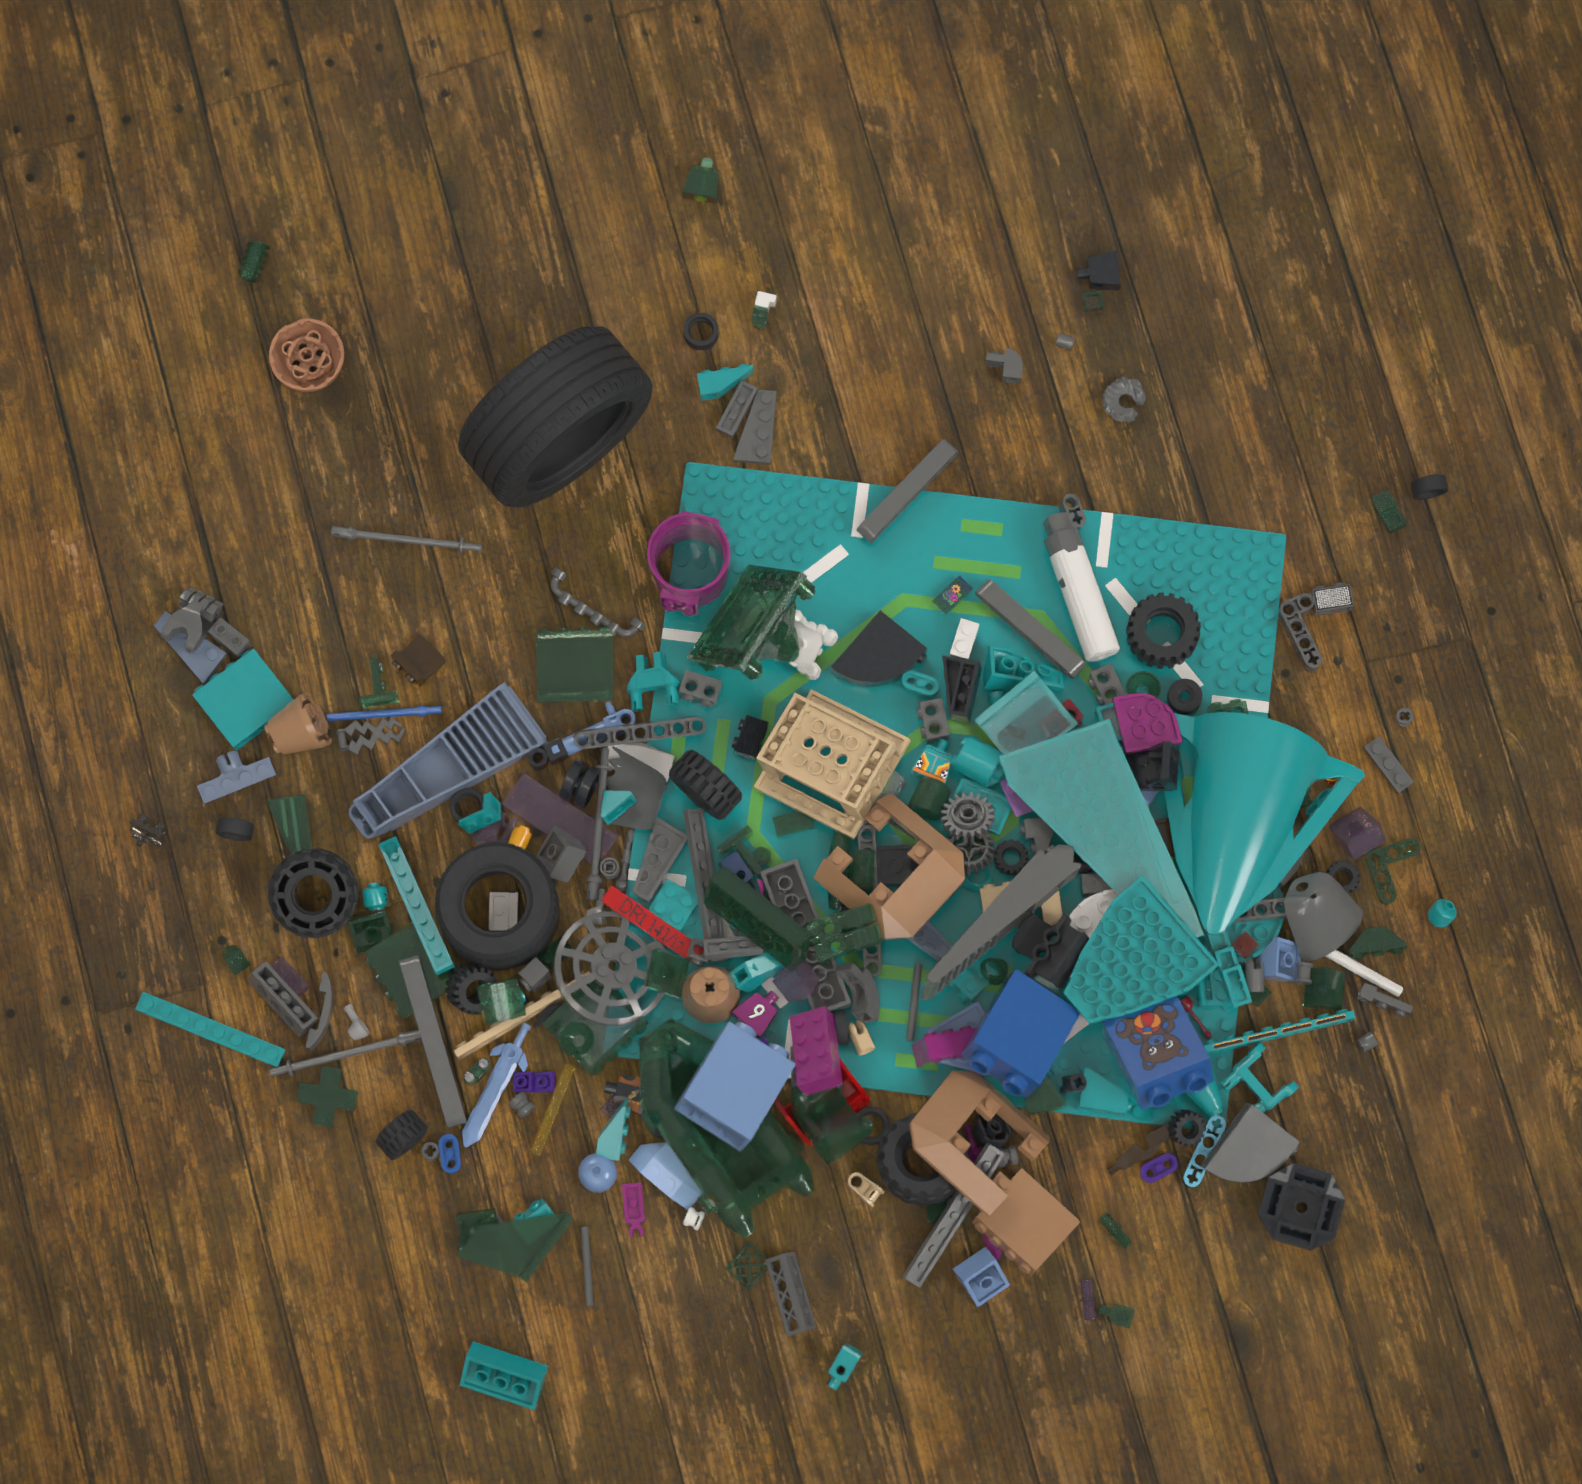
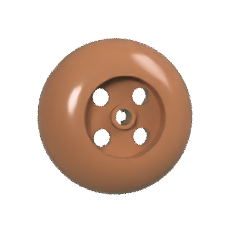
M300 319L288 326H284L273 338L269 350V362L277 379L286 387L299 392H314L330 385L340 374L345 357L343 343L337 332L328 324L315 319ZM307 345V347L299 349L300 346ZM319 350L324 351L321 354V357L316 355L317 351ZM294 361H299V362H300V365H299V366H297V365H293V366H292V363H293ZM311 367L317 368L315 372L309 371Z

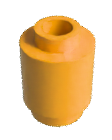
M523 825L514 827L508 845L513 844L516 847H522L523 850L526 849L532 836L529 832L530 829Z

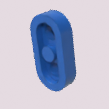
M446 1134L439 1140L441 1166L446 1173L455 1174L461 1168L459 1142L454 1135ZM447 1142L453 1143L451 1148H446ZM450 1161L455 1162V1166L452 1168L448 1166Z

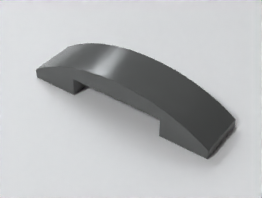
M323 972L319 992L326 995L318 1030H309L305 1047L308 1051H312L324 1037L333 1013L334 992L330 976L327 972Z

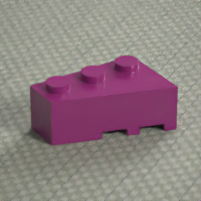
M964 1026L959 1028L960 1031L947 1029L943 1030L942 1034L936 1035L935 1032L924 1034L922 1039L911 1045L916 1067H923L924 1064L930 1062L936 1064L941 1063V1060L963 1058L961 1054L976 1028Z

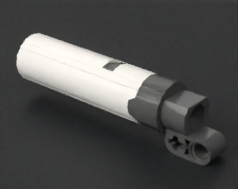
M1067 494L1059 504L1060 513L1047 517L1043 523L1048 536L1044 539V543L1086 661L1095 662L1115 655L1120 650V646L1079 534V530L1086 521L1085 514L1079 498L1075 494ZM1066 502H1069L1072 507H1068Z

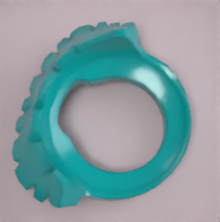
M984 865L986 877L981 883L973 882L966 871L965 881L962 883L966 889L979 891L984 885L994 883V877L991 876V872L986 865Z

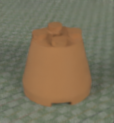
M305 692L298 695L270 718L268 724L265 725L266 733L274 741L273 748L276 753L281 752L285 755L323 748L331 744L332 739L327 734L330 729L327 719L319 704H315L310 699L312 698L310 693Z
M706 965L697 968L688 975L682 987V1001L688 1014L695 1020L705 1024L723 1022L731 1017L733 1010L738 1007L740 989H737L727 969L716 965ZM707 989H714V992L709 991V992L707 993L706 990H707Z

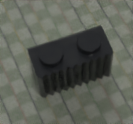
M746 715L745 720L741 719L738 730L741 732L739 737H735L732 743L734 754L756 761L768 729V722Z

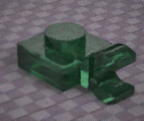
M1117 1303L1114 1309L1104 1305L1099 1306L1098 1314L1111 1317V1324L1130 1329L1135 1309Z

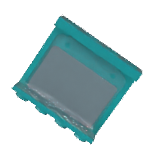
M1035 671L975 719L997 748L1004 754L1078 730L1077 728L1079 727V724Z

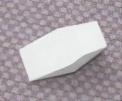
M644 743L613 745L659 771L665 777L666 783H668L669 770L672 768L674 755ZM608 746V766L614 769L609 763V759H619L620 756L612 746Z

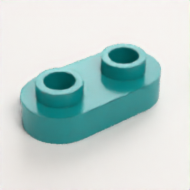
M913 670L907 671L902 676V685L909 691L926 697H932L939 690L938 681L931 676ZM913 679L915 682L913 684H909L908 680ZM931 685L933 689L929 691L926 689V686Z

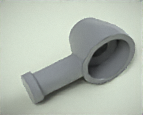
M599 889V900H596V907L587 910V916L605 911L604 903L601 902L605 894L604 889ZM606 916L592 919L591 922L597 925H604Z
M353 1005L345 1006L343 1010L353 1022L348 1029L352 1039L357 1040L368 1036L370 1032L363 1021L357 1016Z

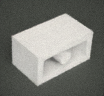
M961 618L949 657L969 660L979 629L978 623Z

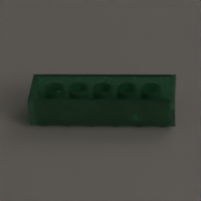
M725 866L709 878L704 899L706 906L790 971L806 960L813 936L808 929L802 927L792 917H789L778 906L767 900L762 894L754 890L748 883H745Z

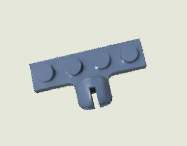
M236 751L227 753L230 764H228L224 754L217 757L216 762L221 775L197 785L204 804L276 775L270 758L267 757L252 764L243 765Z

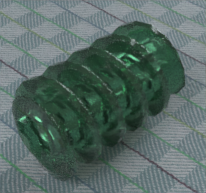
M249 241L247 243L248 248L244 251L245 255L242 257L243 261L240 263L237 273L249 282L258 283L259 280L255 276L261 277V273L257 270H263L264 267L260 263H266L262 256L268 257L269 255L264 250H270L271 247L263 242Z

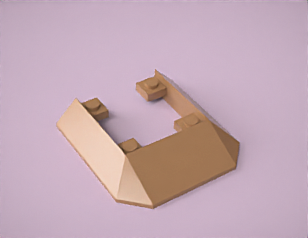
M890 793L877 800V804L868 812L864 819L877 831H880L892 819L918 841L907 855L919 866L895 893L882 883L869 896L842 874L853 859L838 846L826 859H823L813 877L814 880L885 940L913 938L965 881L963 852Z
M952 1071L909 1123L913 1149L988 1217L1005 1200L1015 1184L1001 1172L991 1180L963 1154L970 1144L957 1133L959 1128L974 1110L986 1121H990L997 1113L1024 1138L1018 1149L1031 1161L1035 1160L1049 1143L1050 1136L981 1074L975 1071Z

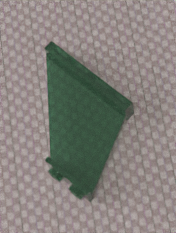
M565 1212L483 1225L482 1223L474 1224L468 1232L470 1235L466 1241L462 1240L457 1246L456 1250L458 1252L456 1255L459 1258L518 1276L527 1282L574 1217Z

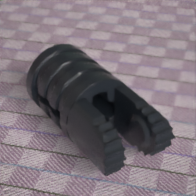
M1082 1074L1063 1076V1087H1060V1092L1068 1094L1083 1091L1087 1085L1086 1078Z

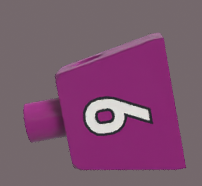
M772 990L764 998L759 993H755L733 1010V1016L741 1023L753 1028L756 1036L762 1038L777 1015V1010L773 1005L779 997Z

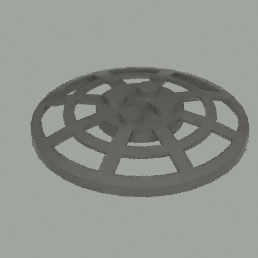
M604 911L593 913L575 922L559 941L554 957L556 985L567 1005L584 1019L605 1026L631 1024L648 1015L664 996L669 979V962L663 944L653 937L655 941L646 945L636 934L628 930L629 920L618 912ZM605 916L622 918L620 927H603L596 929L591 920ZM584 924L589 934L581 940L576 950L564 948L571 934ZM616 932L618 933L616 943L606 944L600 934ZM626 936L633 939L641 948L632 952L624 946ZM593 938L599 948L593 955L582 952L584 946ZM658 948L661 951L664 962L663 979L653 975V960L650 952ZM643 955L646 956L648 972L637 969L636 958ZM562 956L573 958V972L576 981L567 987L564 984L561 973ZM579 960L590 962V974L584 977L581 976ZM609 962L617 963L618 970H610ZM634 977L645 980L641 989L634 994L629 983ZM595 981L603 987L601 997L592 992L586 984ZM650 983L661 987L654 1001L641 1011L637 999L646 992ZM581 988L589 998L599 1003L596 1013L593 1014L581 1007L572 998L570 993ZM623 989L627 997L621 1000L609 999L611 990ZM630 1004L634 1015L624 1018L603 1017L606 1006Z

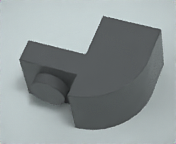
M1006 348L1005 355L997 351L986 354L985 366L1003 368L1002 382L1021 384L1023 363L1017 352Z

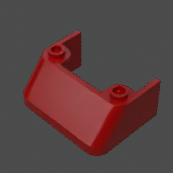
M841 1059L840 1066L843 1085L823 1090L803 1106L799 1101H791L783 1107L777 1098L774 1100V1103L786 1120L808 1146L816 1145L854 1117L860 1110L866 1108L870 1102L867 1093Z

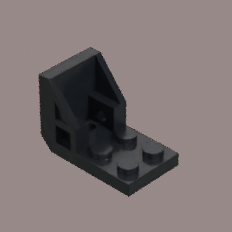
M1163 741L1149 748V752L1130 754L1123 752L1141 791L1177 790L1179 751L1171 741Z

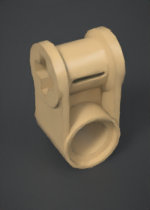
M852 1173L847 1180L848 1188L872 1208L880 1194L885 1193L883 1189L861 1173ZM853 1177L861 1179L862 1184L860 1187L852 1186L851 1179Z

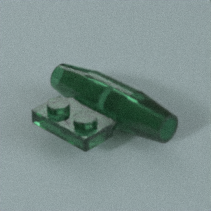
M834 831L828 856L837 846L840 847L853 859L842 874L861 890L873 889L875 851L854 850L851 853L850 838L838 831ZM827 891L829 909L840 910L841 906L846 907Z

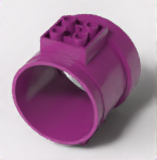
M681 511L680 514L671 516L660 523L652 533L648 543L647 558L650 572L660 591L661 607L669 612L681 611L686 616L698 615L700 607L714 601L723 591L728 578L731 555L729 541L725 532L719 526V519L698 513ZM699 540L717 550L723 560V565L718 576L710 584L698 589L684 590L671 586L660 576L657 567L661 556L670 546L677 542Z

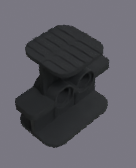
M1031 913L1019 927L1011 945L1017 953H1021L1032 960L1025 971L1027 977L1034 979L1038 974L1057 988L1063 987L1067 979H1069L1089 937L1086 933L1070 926L1071 918L1068 915L1063 914L1055 927ZM1052 936H1058L1055 941L1050 942ZM1042 952H1047L1045 957L1039 958Z

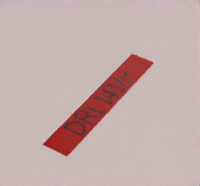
M611 885L601 902L686 959L691 942L690 938ZM695 944L693 947L696 955H701L704 950L698 944Z

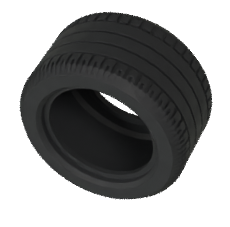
M502 842L474 846L470 850L464 851L463 854L458 855L450 863V866H447L439 880V887L436 890L437 895H435L437 921L449 945L467 962L479 964L489 970L517 968L519 965H525L526 962L528 963L533 958L539 956V953H542L545 947L549 945L556 932L560 906L554 882L545 865L535 855L526 849L523 850L522 847ZM504 874L513 876L522 884L527 897L526 910L520 921L510 929L501 932H489L475 926L468 918L464 904L465 896L470 888L481 879L491 875Z

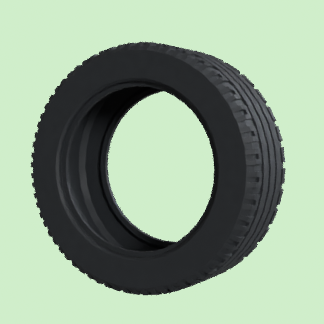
M603 326L577 328L552 340L524 359L482 398L470 413L460 431L458 450L501 504L516 508L532 505L572 483L598 463L629 433L649 405L652 396V382L650 377L609 329Z

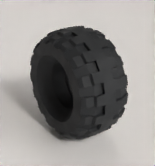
M319 848L303 849L287 856L276 867L268 886V901L275 919L287 931L304 938H321L341 929L352 917L358 902V883L351 867L337 854ZM310 875L323 878L331 888L329 904L324 909L316 912L304 910L295 899L297 883L302 878Z
M917 1113L895 1121L883 1134L877 1152L879 1175L889 1192L905 1203L919 1206L938 1204L953 1195L957 1189L939 1172L928 1177H916L910 1174L904 1165L905 1154L913 1147L909 1123L917 1115ZM966 1150V1152L963 1155L968 1158V1152Z

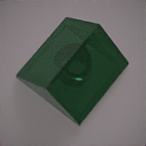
M385 910L348 920L357 953L395 943L389 916Z
M1329 967L1311 968L1310 980H1312V984L1305 985L1303 1007L1333 1011L1342 1010L1345 972Z

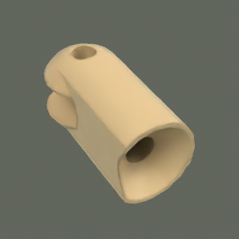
M856 1020L855 1025L849 1023L847 1031L858 1056L873 1051L875 1046L865 1024L860 1020Z

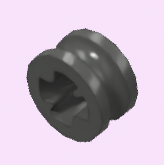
M1408 708L1399 709L1395 717L1397 724L1403 727L1410 725L1413 720L1412 711ZM1401 713H1402L1403 715L1408 714L1409 716H1408L1407 719H1409V720L1407 721V720L1404 719V720L1402 721V720L1400 719V718H1401V715H1400V714H1401Z
M425 1143L422 1147L424 1158L430 1161L438 1158L440 1152L436 1143ZM429 1146H432L433 1149L436 1148L433 1156L425 1153Z

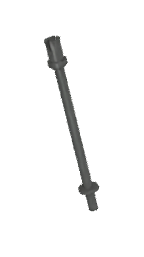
M335 525L332 526L331 531L333 533L331 537L346 538L348 541H353L355 538L454 548L459 549L460 554H463L464 550L482 551V544L465 542L464 537L459 542L359 531L354 526L340 527Z
M601 748L600 765L595 767L601 770L598 783L591 875L586 878L588 883L586 899L591 901L599 900V886L602 883V879L598 875L603 819L600 815L604 791H606L607 772L612 771V767L608 766V748Z
M419 1029L405 1033L401 1031L394 1038L296 1063H291L288 1059L286 1060L287 1065L269 1069L271 1077L288 1072L290 1076H293V1071L397 1044L405 1047L409 1043L422 1041Z

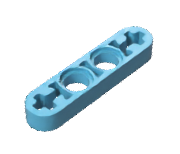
M1221 1116L1211 1117L1205 1126L1206 1131H1203L1204 1137L1200 1138L1201 1141L1197 1144L1183 1176L1184 1183L1187 1186L1196 1187L1200 1184L1206 1170L1195 1163V1157L1201 1154L1206 1158L1221 1138L1226 1126L1225 1120ZM1219 1119L1222 1125L1221 1128H1217L1215 1133L1219 1134L1218 1137L1206 1133L1208 1129L1212 1131L1214 1127L1211 1124L1212 1120L1216 1121ZM1207 1136L1212 1137L1214 1140V1145L1211 1148H1206L1203 1145V1139ZM1191 1165L1197 1169H1202L1201 1174L1197 1171L1195 1177L1198 1180L1197 1182L1193 1181L1192 1184L1189 1183L1187 1175H1192L1194 1169H1190Z

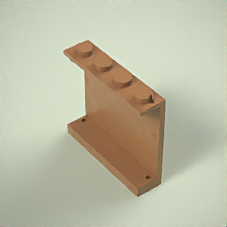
M1021 1168L1010 1180L1015 1186L1005 1200L988 1217L981 1211L972 1223L975 1224V1228L980 1233H984L990 1238L989 1240L994 1246H999L1008 1259L1014 1260L1024 1273L1032 1276L1081 1221Z

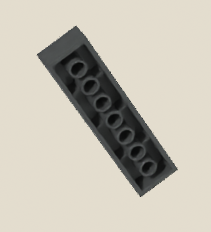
M797 858L761 871V879L763 880L785 943L794 959L793 964L810 1009L813 1010L826 1006L831 1013H835V1011L851 1007V1001L844 982L835 972L837 964Z

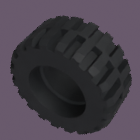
M1164 592L1158 593L1157 596L1151 594L1147 596L1146 600L1142 599L1139 601L1138 605L1131 612L1126 628V640L1128 645L1131 646L1132 654H1137V659L1140 662L1146 661L1149 667L1157 665V669H1163L1164 666H1168L1169 669L1174 668L1175 664L1181 665L1186 658H1190L1197 646L1201 624L1198 622L1199 616L1197 612H1193V606L1190 603L1186 604L1184 602L1185 599L1181 596L1177 599L1174 597L1175 594L1169 593V596H1164ZM1156 616L1170 617L1180 626L1181 637L1173 645H1157L1146 635L1145 627L1147 622Z
M694 750L686 751L669 770V777L674 784L697 806L703 808L705 812L717 820L725 819L742 800V792L735 783L711 761Z

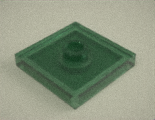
M654 949L645 987L681 998L690 960Z

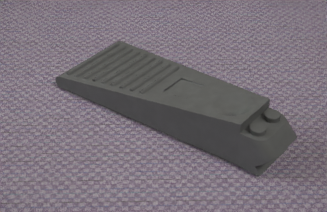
M1052 845L1045 852L1040 849L990 906L979 915L978 919L973 921L972 926L967 928L964 935L962 934L953 947L948 949L946 955L942 956L941 960L935 964L932 970H929L921 992L922 1000L929 1001L935 998L936 994L942 992L943 988L950 985L954 979H957L961 973H964L969 966H972L989 949L995 947L996 943L1024 921L1028 915L1033 913L1076 877L1081 863H1073L1074 846L1057 845L1054 847Z

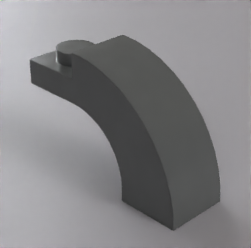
M854 963L837 965L835 972L848 984L852 992L853 1008L851 1013L863 1023L878 1021L879 995L871 973L866 967L858 968Z

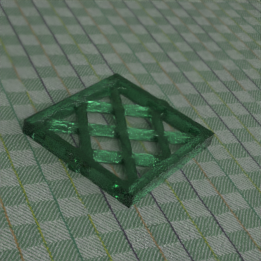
M748 1241L725 1269L750 1290L768 1270L766 1267L761 1272L760 1266L767 1265L766 1263H760V1256H763L766 1260L768 1258ZM749 1247L755 1249L757 1254H750ZM747 1248V1255H741ZM747 1257L748 1264L741 1265L740 1258ZM750 1257H757L758 1264H750ZM738 1258V1265L731 1266ZM758 1266V1274H751V1267ZM748 1267V1274L741 1275V1268ZM731 1268H738L739 1275H735ZM758 1276L752 1283L751 1277ZM741 1277H749V1284L743 1282Z

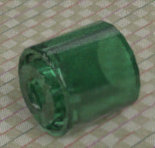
M921 777L908 807L924 818L939 820L942 815L941 811L944 810V804H947L952 793L951 789L940 780L931 777Z

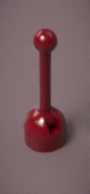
M1185 997L1180 1001L1185 1012H1189L1204 1032V1037L1210 1039L1212 1033L1206 1030L1192 1011L1193 1003L1190 997Z

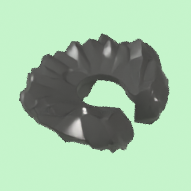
M1125 377L1116 379L1115 382L1107 386L1102 395L1104 411L1113 420L1134 421L1135 417L1138 416L1137 411L1133 408H1123L1120 406L1119 398L1122 395H1129L1136 403L1135 405H1144L1146 400L1145 391L1137 379H1127Z

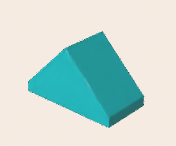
M604 791L600 816L609 825L638 801L631 791Z

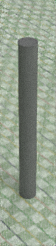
M914 964L906 1041L914 1042L922 964Z
M581 1227L586 1307H592L594 1302L588 1227Z

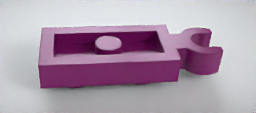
M642 1183L622 1184L625 1224H631L629 1236L633 1238V1231L638 1229L640 1236L643 1237L644 1230L640 1226V1223H645Z

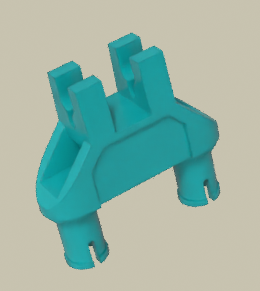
M661 651L653 653L654 668H649L648 657H644L643 654L636 656L637 670L627 685V693L631 698V711L644 710L642 703L643 692L666 689L667 705L679 704L678 687L680 686V681L667 670L666 655L662 654Z

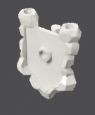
M791 609L785 616H779L777 619H765L763 621V626L768 632V639L772 644L770 645V656L775 661L789 662L791 666L797 667V671L801 675H806L810 680H816L821 674V669L814 661L817 655H820L823 651L821 648L822 644L833 646L838 639L837 632L833 629H828L825 625L819 624L817 626L812 621H806V617L803 616L800 610Z

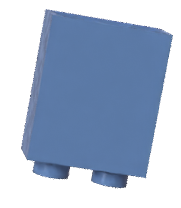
M728 1022L717 1036L674 1109L741 1152L753 1138L796 1064L788 1059L790 1055L783 1047L773 1043L767 1046L756 1039V1032L747 1024L737 1022L734 1025Z

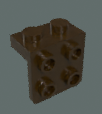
M421 635L417 636L401 653L396 650L391 655L393 659L392 664L399 671L402 669L406 673L405 677L412 684L416 683L419 687L445 663V658Z

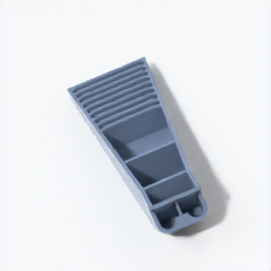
M504 682L374 787L354 799V804L349 808V816L365 838H373L389 830L393 831L451 799L459 790L471 788L527 757L534 748H543V745L548 743L547 737L512 688Z

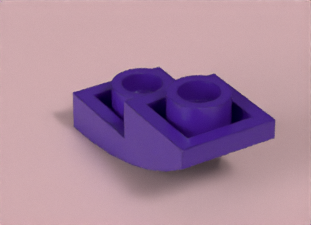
M513 1073V1092H555L556 1073Z

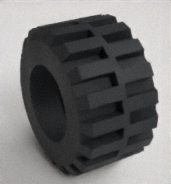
M467 962V965L462 963L460 968L455 967L453 969L454 973L448 975L450 979L446 980L445 983L448 986L445 988V992L448 994L446 996L447 999L451 1001L450 1003L469 1015L474 1013L479 1015L481 1011H488L487 1007H492L494 1005L492 1002L498 998L496 993H499V988L496 986L499 983L495 979L496 976L485 967L472 962ZM478 980L476 992L466 997V990L469 984Z
M408 1110L391 1121L379 1133L375 1143L390 1160H394L413 1148L424 1137L428 1127L413 1110Z

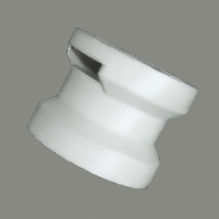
M690 1207L683 1225H690L694 1230L698 1231L705 1212H697L693 1207Z

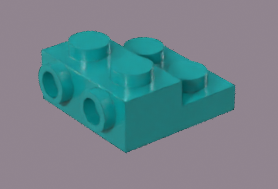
M980 957L964 973H961L957 979H954L949 986H954L958 990L957 994L964 1001L968 1000L971 1003L998 974Z

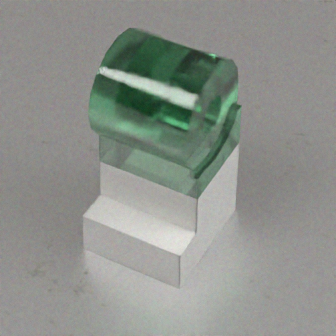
M758 291L752 313L754 328L762 330L767 327L770 306L775 307L776 295Z

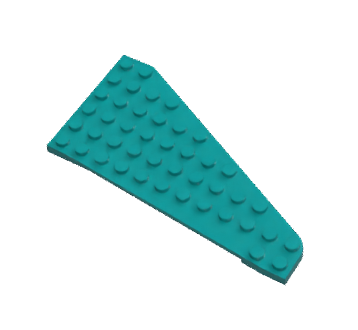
M1110 719L999 756L1008 785L1068 845L1074 846V851L1118 895L1143 875L1195 937L1204 935L1196 911L1116 738Z

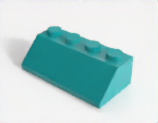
M473 1341L466 1355L460 1386L535 1410L545 1382L548 1366Z

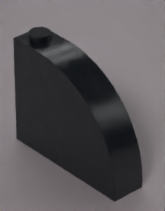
M880 610L831 666V672L844 681L865 687L883 686L901 679L903 674L912 670L918 663L921 665L927 658V648Z

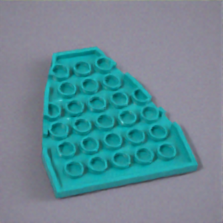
M1142 875L1112 900L1080 953L1063 994L1084 1019L1091 1024L1132 1014L1188 992L1220 964Z

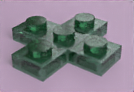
M322 1066L319 1085L299 1084L296 1102L315 1105L313 1125L333 1128L336 1109L355 1111L358 1091L339 1088L342 1069Z

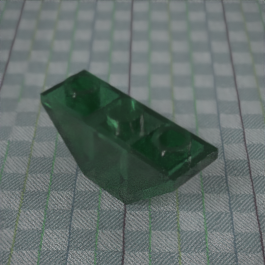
M1385 926L1366 928L1347 952V956L1353 957V959H1362L1364 955L1372 954V957L1383 956L1386 952L1397 955L1402 954L1408 945Z

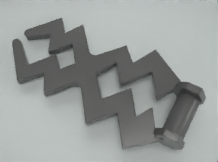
M392 717L389 722L382 718L378 727H374L367 721L363 726L354 721L347 728L336 731L340 746L339 750H348L358 755L362 745L372 751L377 739H381L387 745H389L390 739L399 743L405 728L396 736L391 732L393 725L402 727V724ZM384 726L391 730L386 735L382 732ZM355 729L365 735L367 729L373 733L369 741L360 735L357 743L351 740L350 745H347L346 733L351 737Z

